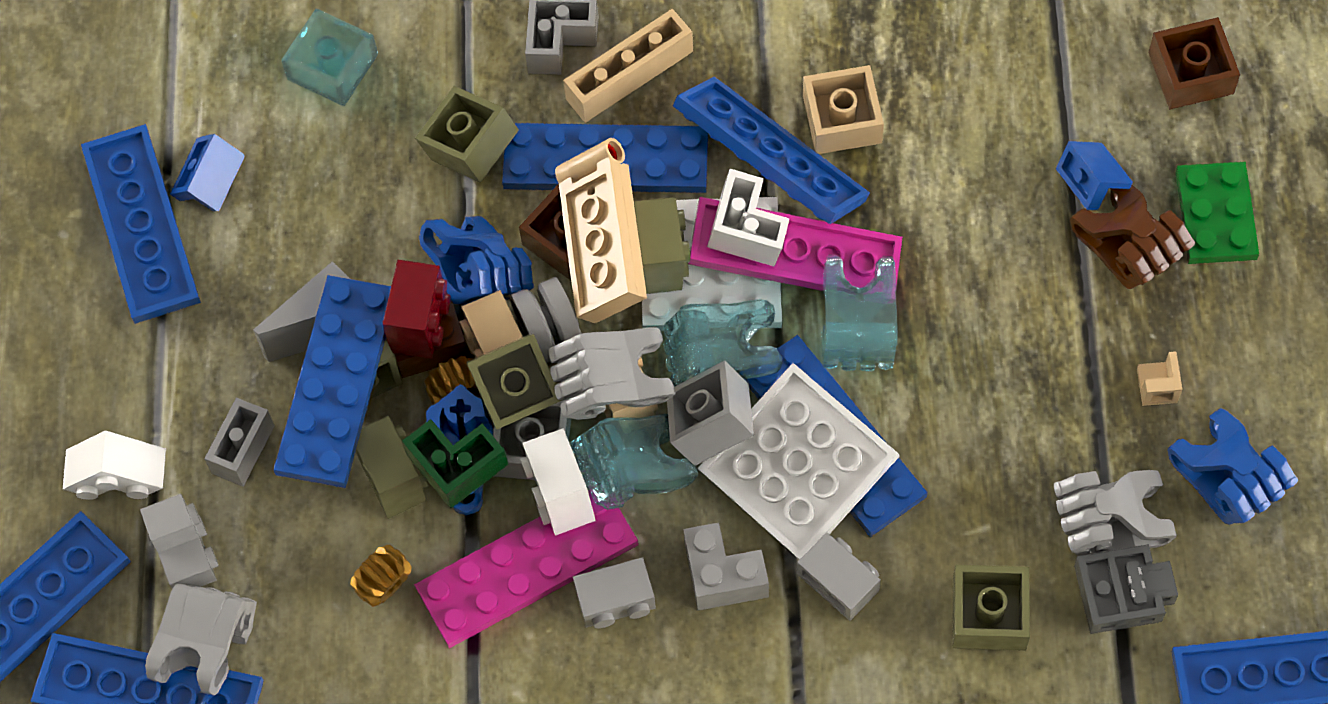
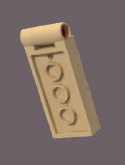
M609 138L560 164L555 169L560 189L576 318L592 323L600 322L647 299L629 165L622 163L625 159V153L621 144L614 138Z

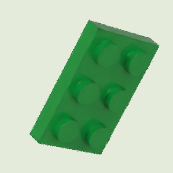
M1246 162L1178 165L1176 168V179L1182 221L1195 241L1194 246L1186 251L1188 264L1257 260L1259 248Z

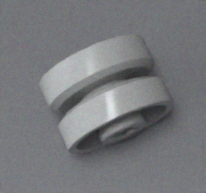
M557 277L538 284L537 291L541 306L534 294L528 289H523L509 295L523 337L531 333L534 334L546 363L551 361L549 348L555 346L552 337L555 338L557 344H560L576 335L582 334L574 308Z

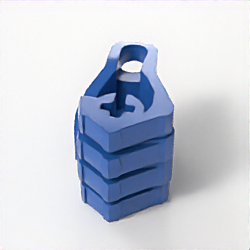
M465 217L461 229L449 225L443 219L426 220L421 226L419 235L420 245L435 265L440 266L442 278L447 280V293L450 294L453 304L466 305L501 290L504 299L509 300V295L523 289L530 291L534 288L532 262L523 248H512L510 250L505 244L503 235L498 233L483 217ZM433 232L442 241L440 245L435 241Z
M461 384L435 405L430 406L426 411V422L432 419L452 445L462 439L461 432L463 431V426H465L466 434L468 435L479 425L483 424L493 435V425L483 400L476 397ZM483 485L471 493L475 492L472 502L468 504L459 502L453 507L455 512L464 515L478 512L483 504Z
M1218 409L1209 416L1210 432L1217 440L1214 444L1192 445L1185 439H1178L1167 451L1175 469L1194 486L1225 524L1245 523L1255 513L1259 514L1265 511L1271 505L1270 502L1273 503L1282 498L1285 494L1284 490L1293 487L1298 482V479L1286 458L1273 445L1262 451L1260 457L1250 445L1244 425L1228 411Z

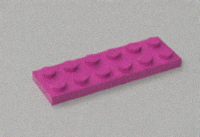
M699 198L690 248L689 265L887 304L893 303L903 237L835 223L828 224L825 221L756 208L789 218L782 250L775 266H770L708 248L707 245L719 200Z
M604 483L588 490L596 521L555 536L551 524L543 525L541 517H538L414 584L449 649L573 581V576L591 572L639 545L637 537Z

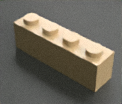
M672 8L564 79L567 102L585 123L691 54L693 52V33Z

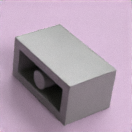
M239 398L235 399L204 458L213 475L244 487L275 426L267 409Z
M826 533L797 562V575L851 621L879 592L881 579L878 578V571L869 562L863 561L861 563L852 555L851 547L839 537L834 539L830 534Z
M643 557L573 576L586 628L591 626L597 629L605 628L614 624L616 619L627 616L630 619H637L648 615L650 610L656 609L655 597Z

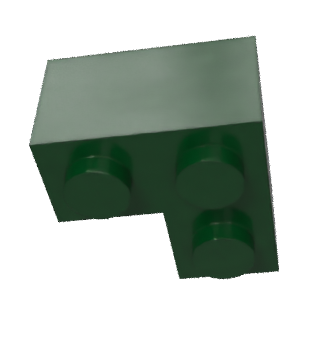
M430 419L402 440L409 459L450 508L454 507L509 465L504 448L483 424L452 445L432 419Z

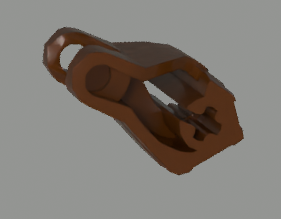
M1131 185L1130 189L1110 188V200L1112 206L1116 209L1112 213H1092L1083 208L1070 218L1072 230L1077 238L1091 249L1122 285L1128 289L1144 285L1154 275L1163 273L1169 267V264L1172 265L1183 256L1182 253L1191 249L1195 244L1183 221L1171 210L1160 215L1159 221L1154 219L1147 210V202L1144 195L1133 185Z

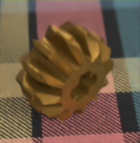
M460 356L456 360L450 358L448 362L444 364L439 363L437 369L429 372V376L425 379L424 383L432 404L435 405L460 384L465 386L476 397H481L466 363L474 358H466V356Z
M390 544L378 548L361 563L359 569L354 572L350 585L364 602L374 607L384 603L401 588V585L411 573L412 566L401 551L395 549Z

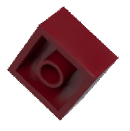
M397 259L383 320V328L392 353L433 359L435 347H441L444 328L440 326L442 315H448L451 296L446 294L447 280L442 278L439 265Z

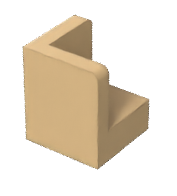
M1176 351L1168 353L1166 362L1138 365L1137 374L1142 406L1178 403L1182 392V384Z

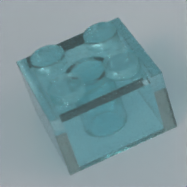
M316 8L281 61L287 80L345 106L378 56L373 34Z

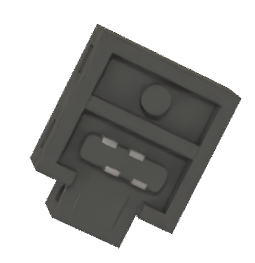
M1149 544L1077 556L1074 567L1090 634L1162 622L1166 614L1164 606L1175 604L1178 597L1170 561L1152 564L1153 559Z

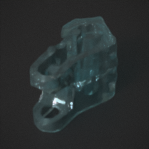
M827 255L823 273V293L825 296V326H823V332L821 333L823 367L829 369L837 368L838 362H841L842 370L854 371L856 370L857 362H860V370L862 371L875 370V363H878L880 369H893L897 346L896 271L894 259L892 256H882L875 264V277L865 287L859 288L852 286L845 279L842 259L837 255Z
M758 299L730 304H688L682 306L664 324V334L668 338L664 342V350L666 355H669L666 359V366L668 371L672 372L670 380L674 387L724 360L744 379L758 378L778 372L783 362L782 355L776 348L772 346H752L748 343L759 329L772 325L775 317L774 305L768 300Z
M668 414L644 418H607L598 422L595 426L570 442L573 452L578 456L576 462L580 472L584 473L582 477L586 487L592 489L591 495L594 502L606 510L623 507L624 502L634 496L633 493L662 494L685 488L692 484L698 476L696 466L687 458L674 459L666 455L660 448L661 444L670 441Z

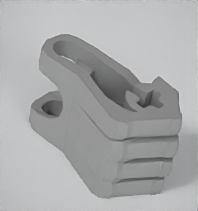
M649 327L627 331L582 333L549 348L551 362L558 363L550 369L554 382H561L554 387L555 395L558 400H566L561 403L563 417L576 420L596 418L598 414L605 411V405L618 403L636 408L670 400L676 394L672 381L669 378H650L642 373L638 366V360L641 355L656 351L663 342L662 332L659 328Z
M1156 470L1133 471L1127 473L1116 482L1100 485L1096 471L1075 474L1072 477L1054 483V491L1057 498L1060 499L1056 501L1057 510L1060 516L1063 517L1061 519V526L1065 535H1068V545L1072 553L1082 556L1149 544L1151 549L1164 546L1174 540L1177 536L1174 522L1170 519H1158L1147 511L1142 503V499L1151 497L1160 486H1163L1160 473Z
M176 584L170 593L158 633L147 655L145 664L147 678L159 683H165L172 673L192 666L198 668L196 675L200 686V693L216 695L229 672L227 655L231 641L237 644L247 643L253 628L257 602L250 598H240L239 595L233 592L225 591L223 593L212 587L203 588L196 585Z

